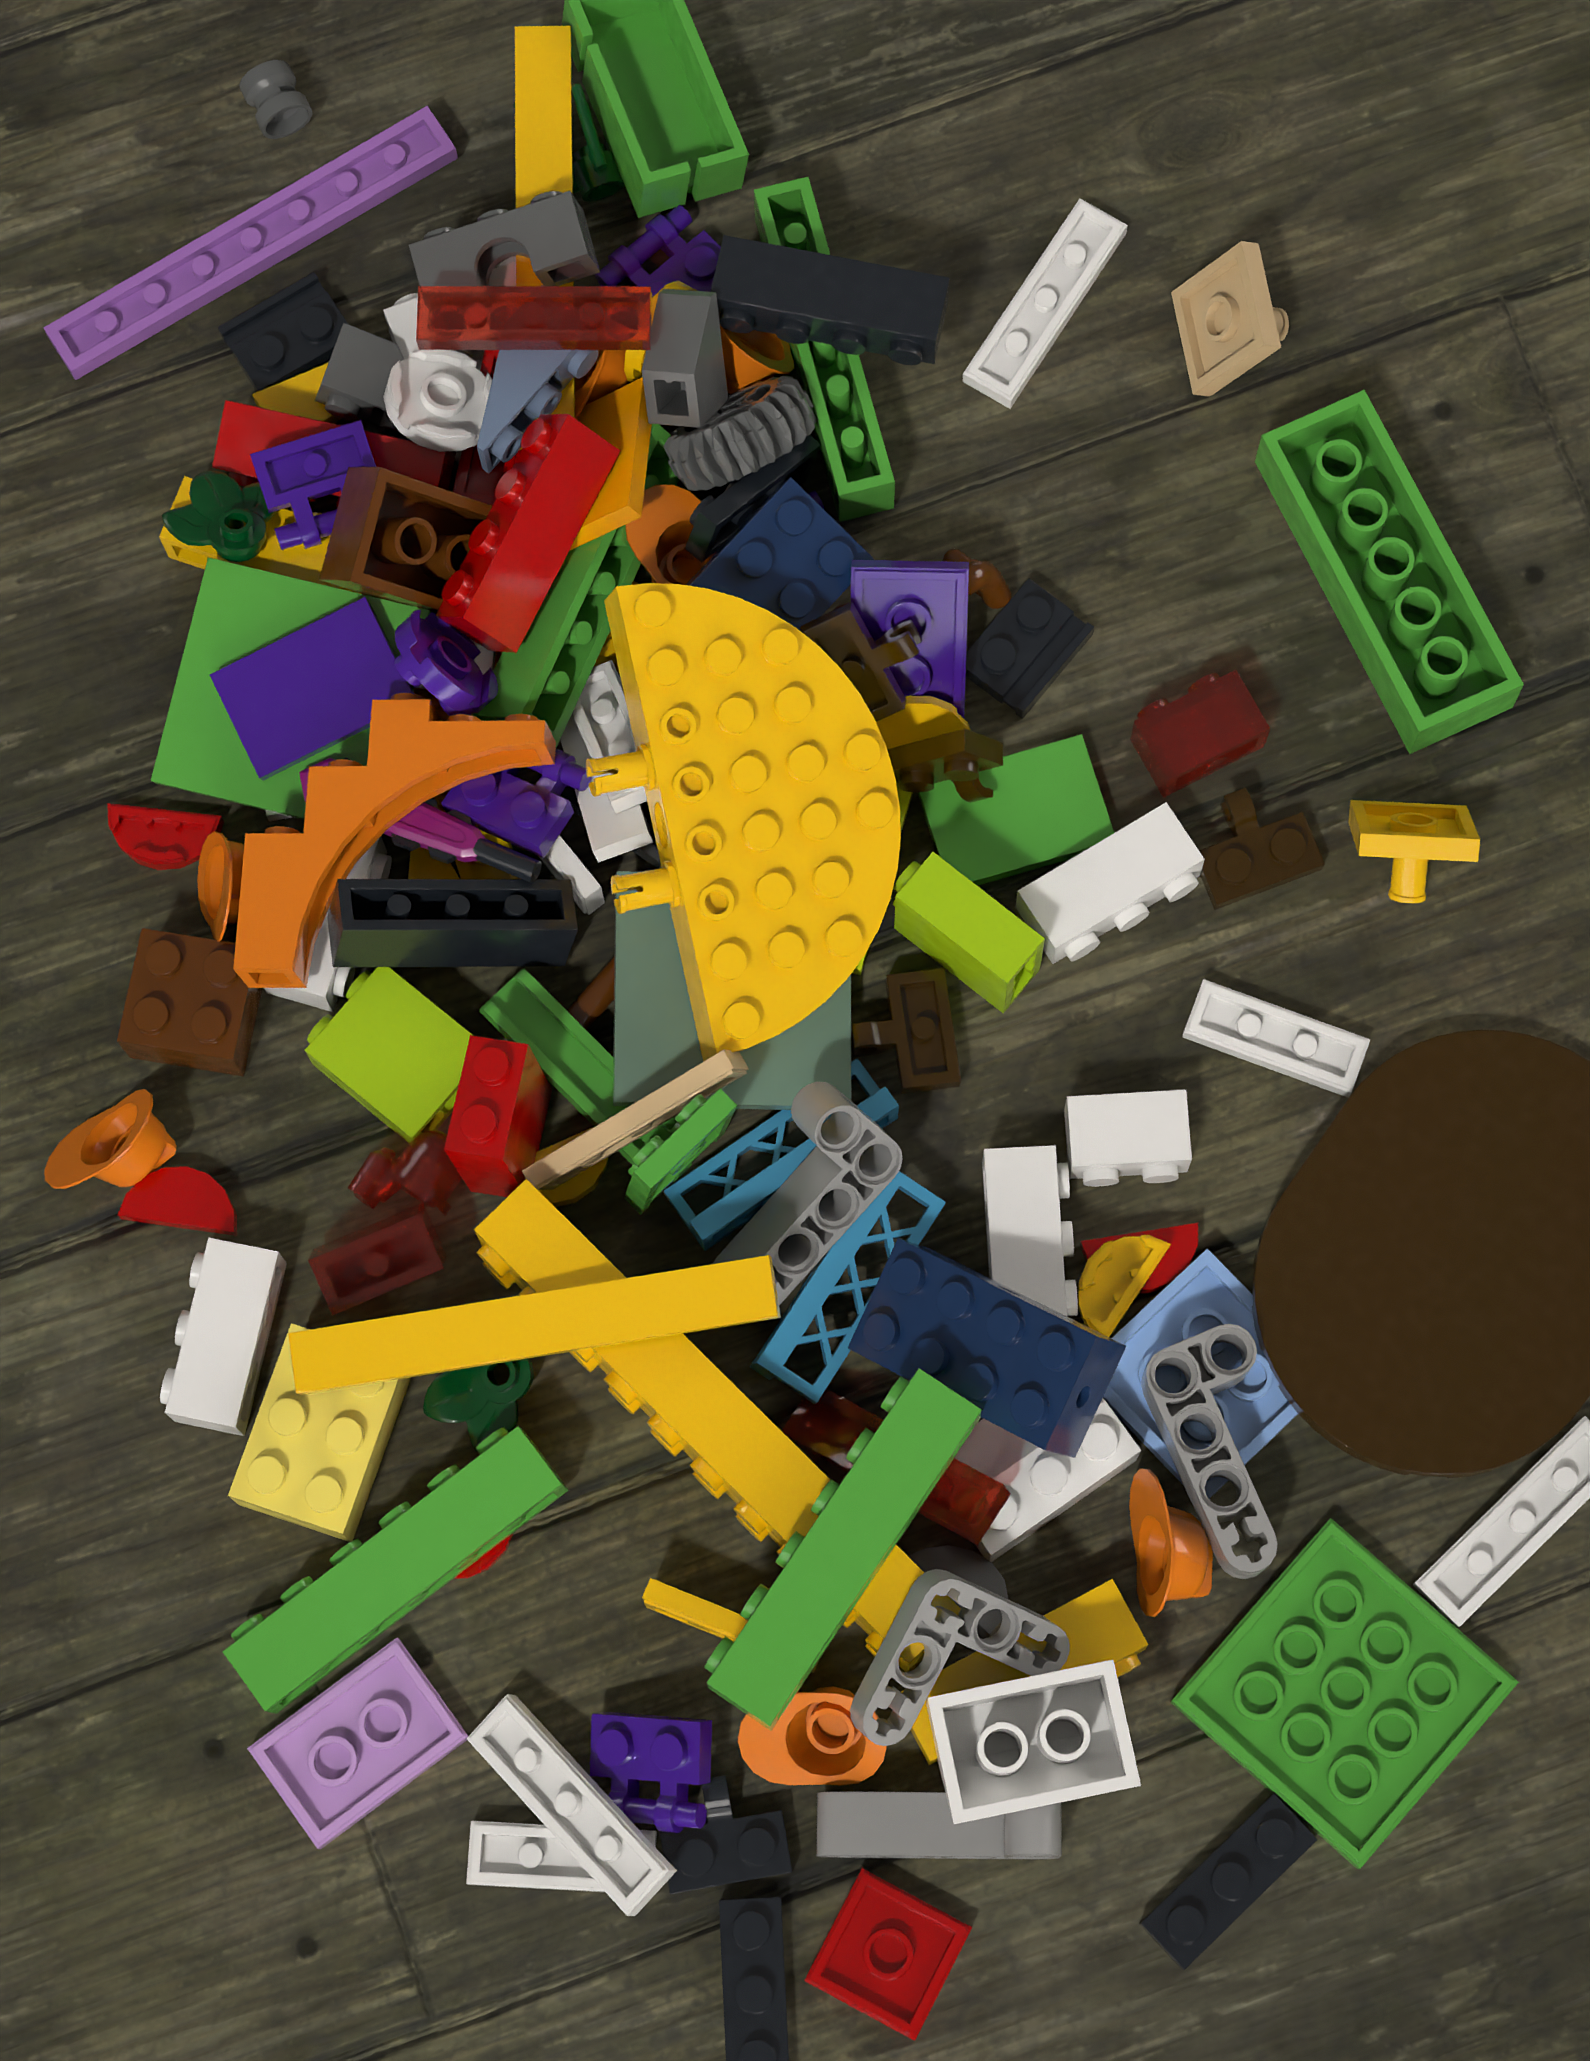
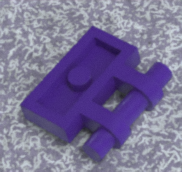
M678 205L665 216L658 214L645 225L646 232L627 248L621 245L608 256L609 263L600 270V273H596L595 277L607 292H610L624 280L633 289L624 298L644 307L648 305L653 296L665 285L675 281H680L697 291L711 292L721 247L704 230L690 242L686 243L678 234L689 226L693 220L683 206ZM661 249L669 259L649 275L641 265Z
M361 420L250 454L268 512L271 513L291 506L296 522L274 528L281 550L303 544L305 549L322 544L320 538L331 535L337 509L313 516L309 501L339 491L342 494L348 467H376Z
M556 750L555 764L527 767L542 774L536 785L516 777L522 768H512L465 781L451 788L441 804L445 813L455 809L469 816L472 820V825L479 830L544 859L574 814L570 801L560 797L561 793L567 785L579 791H585L592 777L587 778L586 768L576 764L574 756L561 750Z
M615 1712L592 1713L590 1776L611 1778V1792L608 1796L633 1824H655L658 1831L673 1833L681 1832L684 1827L701 1829L706 1822V1807L702 1803L688 1802V1784L702 1785L711 1781L712 1720ZM639 1780L660 1782L659 1798H639Z

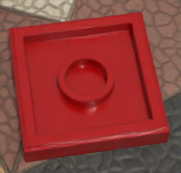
M862 1868L804 1981L915 2041L972 1927Z

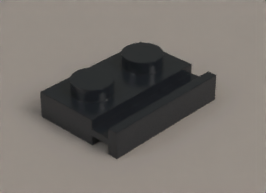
M313 272L219 326L218 330L222 339L232 351L234 358L256 392L328 362L343 323H348Z
M1028 578L966 652V677L1001 704L1003 702L1016 711L1017 716L1023 719L1092 637L1094 626L1088 622L1085 624L1074 615V611Z

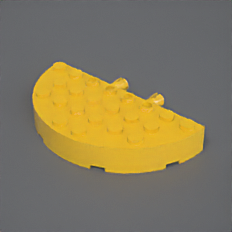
M660 583L616 586L604 600L636 751L596 759L588 758L586 759V775L589 778L612 774L596 777L593 779L594 782L588 783L594 797L601 796L604 793L643 786L645 789L661 868L612 876V894L631 890L637 891L636 893L620 895L618 899L613 901L619 914L664 903L670 905L704 1062L722 1050H731L732 1053L745 1050L771 1039L799 1023L832 996L848 979L864 957L882 923L891 899L898 870L901 828L896 778L886 744L873 715L859 691L842 669L815 642L796 627L755 604L707 588Z

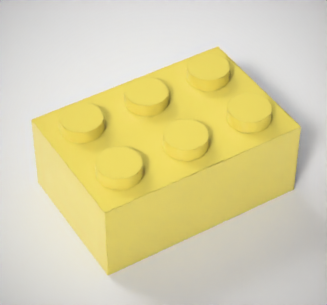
M291 1323L288 1333L310 1329ZM287 1333L228 1496L240 1506L351 1542L354 1539L411 1377L304 1395L296 1394L289 1336Z

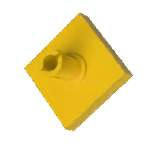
M1350 800L1348 823L1358 855L1393 858L1391 887L1388 893L1391 900L1401 903H1421L1426 900L1425 886L1428 860L1478 862L1480 837L1465 805Z

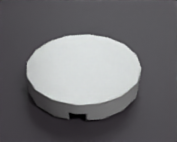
M444 347L418 349L410 352L409 358L402 360L400 363L398 361L391 369L383 397L387 415L398 431L417 445L439 452L465 450L477 445L492 378L488 373L485 377L476 368L477 362L466 354Z

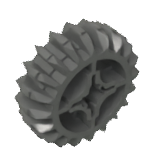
M789 376L772 377L764 382L758 381L752 386L742 387L737 392L728 395L729 400L701 428L677 426L676 430L670 433L671 436L663 447L669 457L667 461L674 475L681 480L683 486L687 487L688 490L694 491L709 490L714 486L721 487L735 479L739 480L751 472H757L759 468L775 462V459L791 452L794 446L803 443L806 436L810 435L815 428L817 419L811 409L813 404L806 390H802L797 379Z

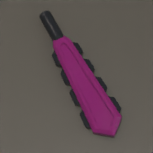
M328 758L313 766H328V763L335 759ZM309 768L299 772L305 803ZM432 798L423 802L383 833L391 836L394 845L410 851L419 847L428 849L430 857L440 862L449 864L455 860L462 862L480 861L530 883L536 881L542 866L539 860L486 839L480 830L472 825V820L469 816L455 809L447 813L439 810L437 801Z

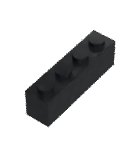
M724 235L711 292H716L720 325L731 332L749 333L752 330L776 334L779 339L788 343L804 344L808 341L830 344L836 350L846 354L859 355L866 351L888 355L891 360L903 365H918L921 362L935 364L948 305L950 278Z
M337 879L327 916L333 967L565 966L578 931L571 880L536 879L534 883L523 879Z

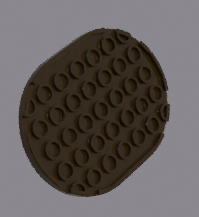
M1481 1029L1458 1031L1414 1044L1381 1064L1361 1082L1280 1197L1268 1217L1254 1258L1252 1306L1254 1327L1260 1349L1264 1351L1269 1366L1280 1384L1278 1387L1295 1411L1317 1433L1337 1448L1374 1467L1397 1474L1447 1477L1448 1479L1469 1477L1491 1472L1533 1453L1558 1434L1574 1418L1589 1398V1060L1551 1041L1505 1030Z

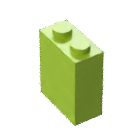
M934 852L929 855L922 865L913 861L899 876L893 887L898 892L893 902L895 907L894 929L1004 1014L1039 972L1045 938Z
M377 967L373 973L366 970L355 979L346 993V998L349 1000L334 1017L328 1014L313 1027L307 1038L310 1044L305 1049V1052L317 1069L419 1151L453 1112L469 1037L472 1034L390 967Z

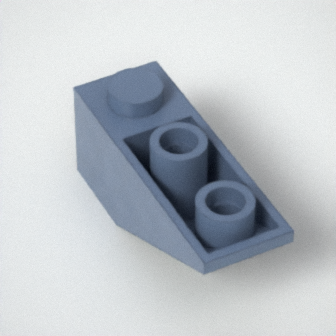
M543 285L539 287L504 328L477 442L481 466L487 473H490L500 461L508 462L516 455L521 448V439L527 427L540 414H552L561 400V391L574 377L579 379L586 375L598 357L599 346L595 324Z

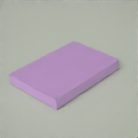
M397 1637L247 1749L317 1849L321 1850L467 1741L469 1735Z

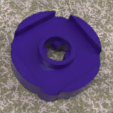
M421 610L413 611L395 630V642L401 654L394 661L397 671L411 685L420 686L422 684L439 700L441 707L449 716L479 713L498 693V683L492 668L490 667L483 674L474 661L481 653L478 647L469 637L435 616L437 613L431 612L425 619L420 618Z

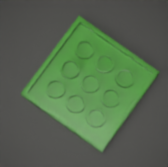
M208 557L151 781L156 784L305 820L306 803L299 772L328 758L335 760L348 758L359 762L363 766H367L370 728L263 781L259 779L210 674L363 597L369 600L396 657L401 654L395 642L396 628L415 610H421L420 618L425 619L431 611Z
M1330 1518L1170 1703L1272 1794H1275L1291 1811L1355 1868L1361 1869L1519 1682Z

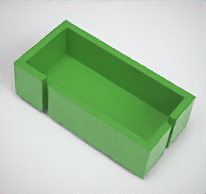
M565 0L562 26H571L573 61L578 72L583 71V85L610 151L614 156L638 218L675 208L678 205H685L687 193L692 192L696 202L741 189L749 153L685 1Z

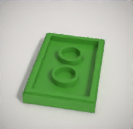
M1082 734L1003 756V766L979 772L981 784L993 790L992 798L967 802L960 797L951 780L934 783L933 790L918 793L936 854L977 886L1072 859L1114 834Z

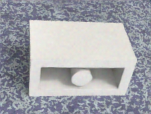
M1186 1090L1067 1096L1064 1117L1069 1179L1083 1178L1085 1186L1099 1187L1117 1184L1119 1176L1143 1175L1144 1182L1165 1183L1177 1180L1179 1178L1178 1173L1188 1171L1192 1161Z

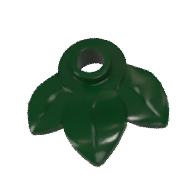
M205 471L197 474L191 481L189 492L191 504L162 514L164 526L179 541L191 546L212 545L222 558L232 562H243L254 558L260 552L267 536L266 523L276 514V511L268 512L259 482L252 483L241 489L234 478L223 472Z
M531 1359L503 1362L510 1370V1377L503 1385L499 1384L494 1378V1369L498 1363L443 1372L435 1378L427 1389L423 1404L424 1414L440 1422L461 1423L466 1421L470 1441L474 1450L478 1452L476 1447L493 1432L502 1427H506L511 1432L516 1427L518 1422V1400L528 1392L533 1382L534 1370Z

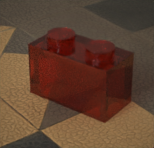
M1237 670L1222 677H1219L1218 673L1206 675L1188 688L1189 694L1171 703L1166 698L1159 699L1144 707L1137 714L1138 719L1133 723L1130 740L1163 798L1265 746L1270 727Z
M421 1203L314 1248L308 1261L331 1314L335 1315L444 1269L447 1256L425 1205Z

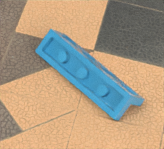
M858 1058L852 1061L851 1080L855 1078L869 1097L857 1106L883 1129L898 1119L899 1105L886 1087L880 1089ZM791 1110L779 1111L664 1190V1195L704 1251L751 1220L815 1149L816 1145L810 1139L796 1148L782 1145L786 1125L793 1121ZM830 1114V1115L824 1120V1122H826V1121L831 1117L832 1114ZM777 1132L775 1144L762 1142ZM753 1150L773 1154L772 1164L748 1181L734 1179L737 1159L747 1151ZM729 1164L727 1178L714 1176L715 1173ZM701 1183L725 1187L723 1198L697 1216L682 1197Z
M898 1171L895 1178L815 1265L750 1365V1368L768 1380L775 1377L812 1403H817L851 1351L848 1349L849 1343L871 1298L870 1295L864 1304L861 1289L876 1286L879 1278L859 1281L854 1255L861 1245L884 1241L887 1257L889 1258L894 1247L893 1239L908 1236L906 1241L919 1245L946 1202ZM897 1189H900L927 1207L915 1227L891 1231L886 1206ZM879 1218L882 1233L867 1236ZM847 1268L850 1283L835 1286ZM852 1291L857 1317L850 1327L827 1331L821 1306L829 1295ZM815 1317L818 1334L803 1336ZM844 1336L833 1354H831L828 1339ZM820 1341L825 1366L813 1385H811L783 1365L796 1345Z

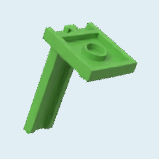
M521 969L480 1008L479 1012L508 1041L529 1044L547 1080L594 1127L629 1107L613 1106V1056L525 969ZM721 1088L708 1100L701 1094H698L680 1111L675 1119L668 1120L618 1150L632 1164L628 1170L632 1177L624 1199L641 1215L671 1182H675L691 1167V1163L701 1153L724 1135L737 1104Z

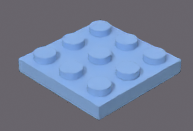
M1208 1249L1197 1257L1111 1338L1126 1345V1348L1103 1396V1399L1108 1403L1115 1415L1181 1483L1182 1480L1145 1400L1141 1387L1142 1375L1153 1355L1160 1350L1224 1324L1239 1325L1251 1334L1257 1348L1255 1363L1244 1380L1231 1388L1213 1395L1244 1466L1298 1415L1278 1386L1280 1384L1269 1366L1264 1351L1260 1349L1252 1313L1253 1295ZM1221 1342L1211 1347L1212 1359L1220 1368L1232 1370L1241 1366V1353L1231 1343ZM1167 1365L1155 1371L1156 1383L1165 1392L1174 1394L1186 1389V1377L1177 1367ZM1189 1421L1181 1425L1180 1435L1185 1445L1196 1450L1206 1449L1211 1445V1433L1204 1424L1197 1421ZM1213 1477L1207 1480L1205 1485L1207 1497L1210 1499L1229 1480L1223 1477Z

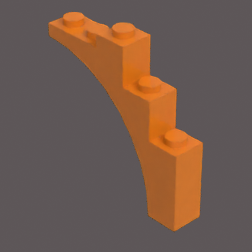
M398 693L391 696V700H372L367 766L345 759L330 761L328 766H309L304 832L300 833L298 830L289 827L275 826L265 829V833H245L233 969L248 988H307L314 945L331 904L337 879H346L356 862L381 835L423 802L465 781L512 768L555 764L556 741L546 721L527 714H512L505 717V721H481V719L475 716L458 714L449 716L447 721H442L431 700L417 694Z

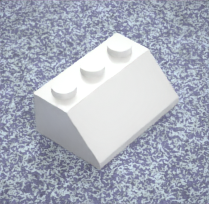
M1103 1398L1075 1458L1043 1450L983 1419L977 1423L935 1488L983 1557L993 1562L1134 1463L1141 1449Z
M1114 1660L927 1698V1711L953 1825L1141 1786Z

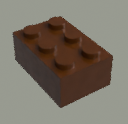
M348 467L319 580L368 596L437 613L443 602L442 591L446 582L460 569L470 550L468 542L473 530L480 522L486 519L492 506L382 467Z

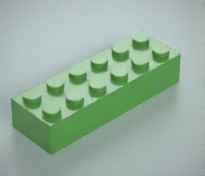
M1365 390L1261 435L1255 463L1409 754L1513 708L1524 684Z

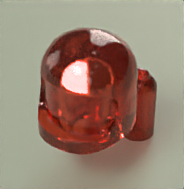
M428 1130L420 1133L414 1140H411L398 1159L395 1158L396 1153L386 1147L371 1152L347 1189L354 1194L356 1199L373 1210L380 1201L386 1202L402 1189L416 1200L430 1208H435L446 1217L452 1208L447 1200L461 1182L462 1177L444 1151L447 1133L438 1130Z

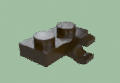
M850 602L801 625L800 631L815 642L849 678L859 691L876 722L905 709L907 700L889 667L906 661L920 652L917 644L922 642V638L912 620L893 627L881 638L874 641L853 602Z
M965 728L887 749L896 782L899 783L901 790L914 793L928 792L934 789V783L951 780L960 797L967 802L992 798L993 790L981 784L979 772L1003 766V743Z
M1246 787L1224 795L1225 802L1220 804L1225 820L1234 837L1199 850L1205 859L1200 876L1214 910L1318 872L1325 865L1303 812L1259 827L1256 811Z
M945 968L886 975L885 986L890 1020L853 1024L851 1032L853 1057L870 1056L895 1049L901 1094L960 1087L961 1075Z

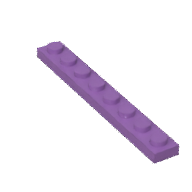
M425 106L43 327L47 337L74 379L77 380L458 159L456 147L429 107Z

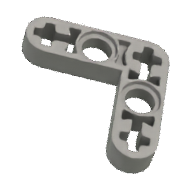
M940 1569L927 1571L919 1576L911 1586L856 1692L850 1708L851 1720L855 1728L873 1743L882 1746L896 1744L905 1738L911 1730L956 1642L1030 1676L1059 1671L1062 1668L1070 1652L1069 1639L1065 1631L1030 1609L948 1571ZM936 1594L939 1596L947 1595L963 1607L958 1616L944 1607L932 1606V1599ZM1000 1609L1002 1623L999 1630L989 1638H979L977 1634L979 1619L989 1610ZM1020 1632L1037 1641H1046L1047 1644L1042 1653L1039 1651L1031 1652L1017 1642ZM912 1643H922L925 1652L923 1661L914 1670L901 1672L898 1664L901 1652ZM891 1678L905 1688L903 1693L894 1686L890 1688L887 1685ZM877 1707L881 1709L889 1707L892 1709L891 1715L887 1720L884 1718L875 1720L873 1718V1713Z

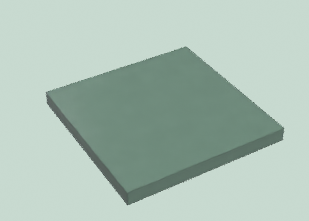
M617 871L616 875L621 876L637 872ZM631 890L616 893L615 899H618L620 895L636 893L637 891ZM668 903L630 910L619 914L615 907L613 1106H630L703 1062L670 905ZM851 975L825 1003L805 1019L771 1039L740 1051L749 1070L746 1071L747 1074L722 1088L737 1104L736 1109L791 1110L793 1099L797 1093L806 1085L814 1082H827L851 1100Z

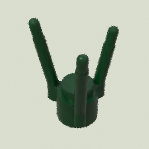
M575 83L572 85L571 91L587 146L580 148L573 154L575 162L573 164V193L580 191L584 201H598L619 192L623 188L624 182L605 136V147L604 144L599 142L582 86Z

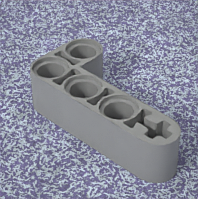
M814 1082L806 1085L797 1093L791 1107L793 1121L816 1145L815 1149L713 1262V1264L770 1255L772 1257L779 1305L895 1178L903 1160L901 1149L897 1143L864 1111L836 1087L827 1082ZM830 1114H832L831 1117H830L826 1122H824V1120H825Z
M1224 1324L1173 1344L1154 1354L1142 1375L1141 1387L1145 1400L1219 1565L1224 1572L1234 1578L1248 1579L1256 1577L1271 1564L1276 1556L1278 1544L1275 1532L1213 1397L1214 1394L1231 1388L1244 1380L1255 1363L1257 1354L1255 1340L1247 1330L1239 1325ZM1216 1343H1231L1241 1353V1366L1232 1370L1220 1368L1212 1359L1211 1347ZM1167 1365L1177 1367L1186 1377V1389L1174 1394L1165 1392L1156 1383L1155 1371ZM1189 1421L1201 1422L1211 1433V1445L1206 1449H1191L1181 1439V1425ZM1213 1477H1223L1231 1481L1237 1493L1236 1502L1225 1507L1211 1502L1205 1491L1206 1481ZM1242 1510H1245L1248 1514V1517H1244L1238 1524L1243 1538L1247 1542L1257 1540L1261 1547L1253 1556V1563H1251L1247 1555L1236 1557L1232 1551V1548L1239 1541V1534L1234 1523H1231L1224 1530L1219 1525L1221 1522L1230 1521Z
M820 1792L817 1793L816 1856L830 1858L1058 1859L1062 1856L1061 1803L953 1825L946 1793Z

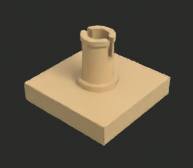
M1239 242L1171 292L1193 395L1212 396L1280 349V341H1283L1288 333L1289 318L1287 313L1281 308L1272 307L1258 243Z

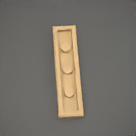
M722 1050L522 1170V1172L537 1190H553L677 1116L698 1094L707 1098L720 1088L722 1089L747 1074L746 1071L749 1068L740 1052L732 1053L731 1050Z

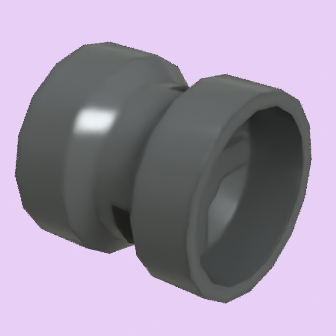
M284 60L266 61L255 66L243 76L239 84L240 91L247 104L255 107L257 110L255 118L262 134L270 139L283 138L296 133L310 121L313 114L305 95L295 90L296 77L289 64Z

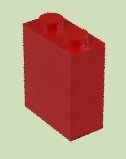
M472 1035L469 1037L444 1151L471 1192L508 1197L526 1180L522 1170L535 1162L536 1153L540 1148L552 1088L529 1044Z

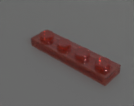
M418 286L416 342L419 350H651V287Z
M825 1389L815 1404L804 1397L782 1429V1432L795 1445L848 1473L854 1464L848 1461L846 1457L865 1428L875 1433L884 1420L834 1392ZM954 1458L918 1513L978 1545L1011 1493L1004 1484Z

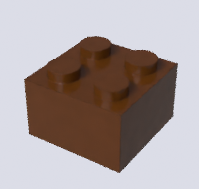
M145 928L141 929L117 1042L129 1058L244 1077L263 988H248L234 971L236 943L217 942V940Z

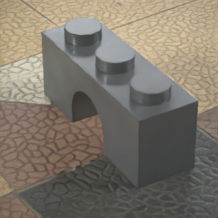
M559 191L545 192L535 196L528 205L511 211L506 209L491 210L480 215L475 223L457 229L452 227L438 228L428 232L424 236V240L409 244L425 308L440 325L494 308L489 292V278L496 265L509 257L520 255L529 258L533 272L547 289L600 273L584 211L571 191L564 193Z

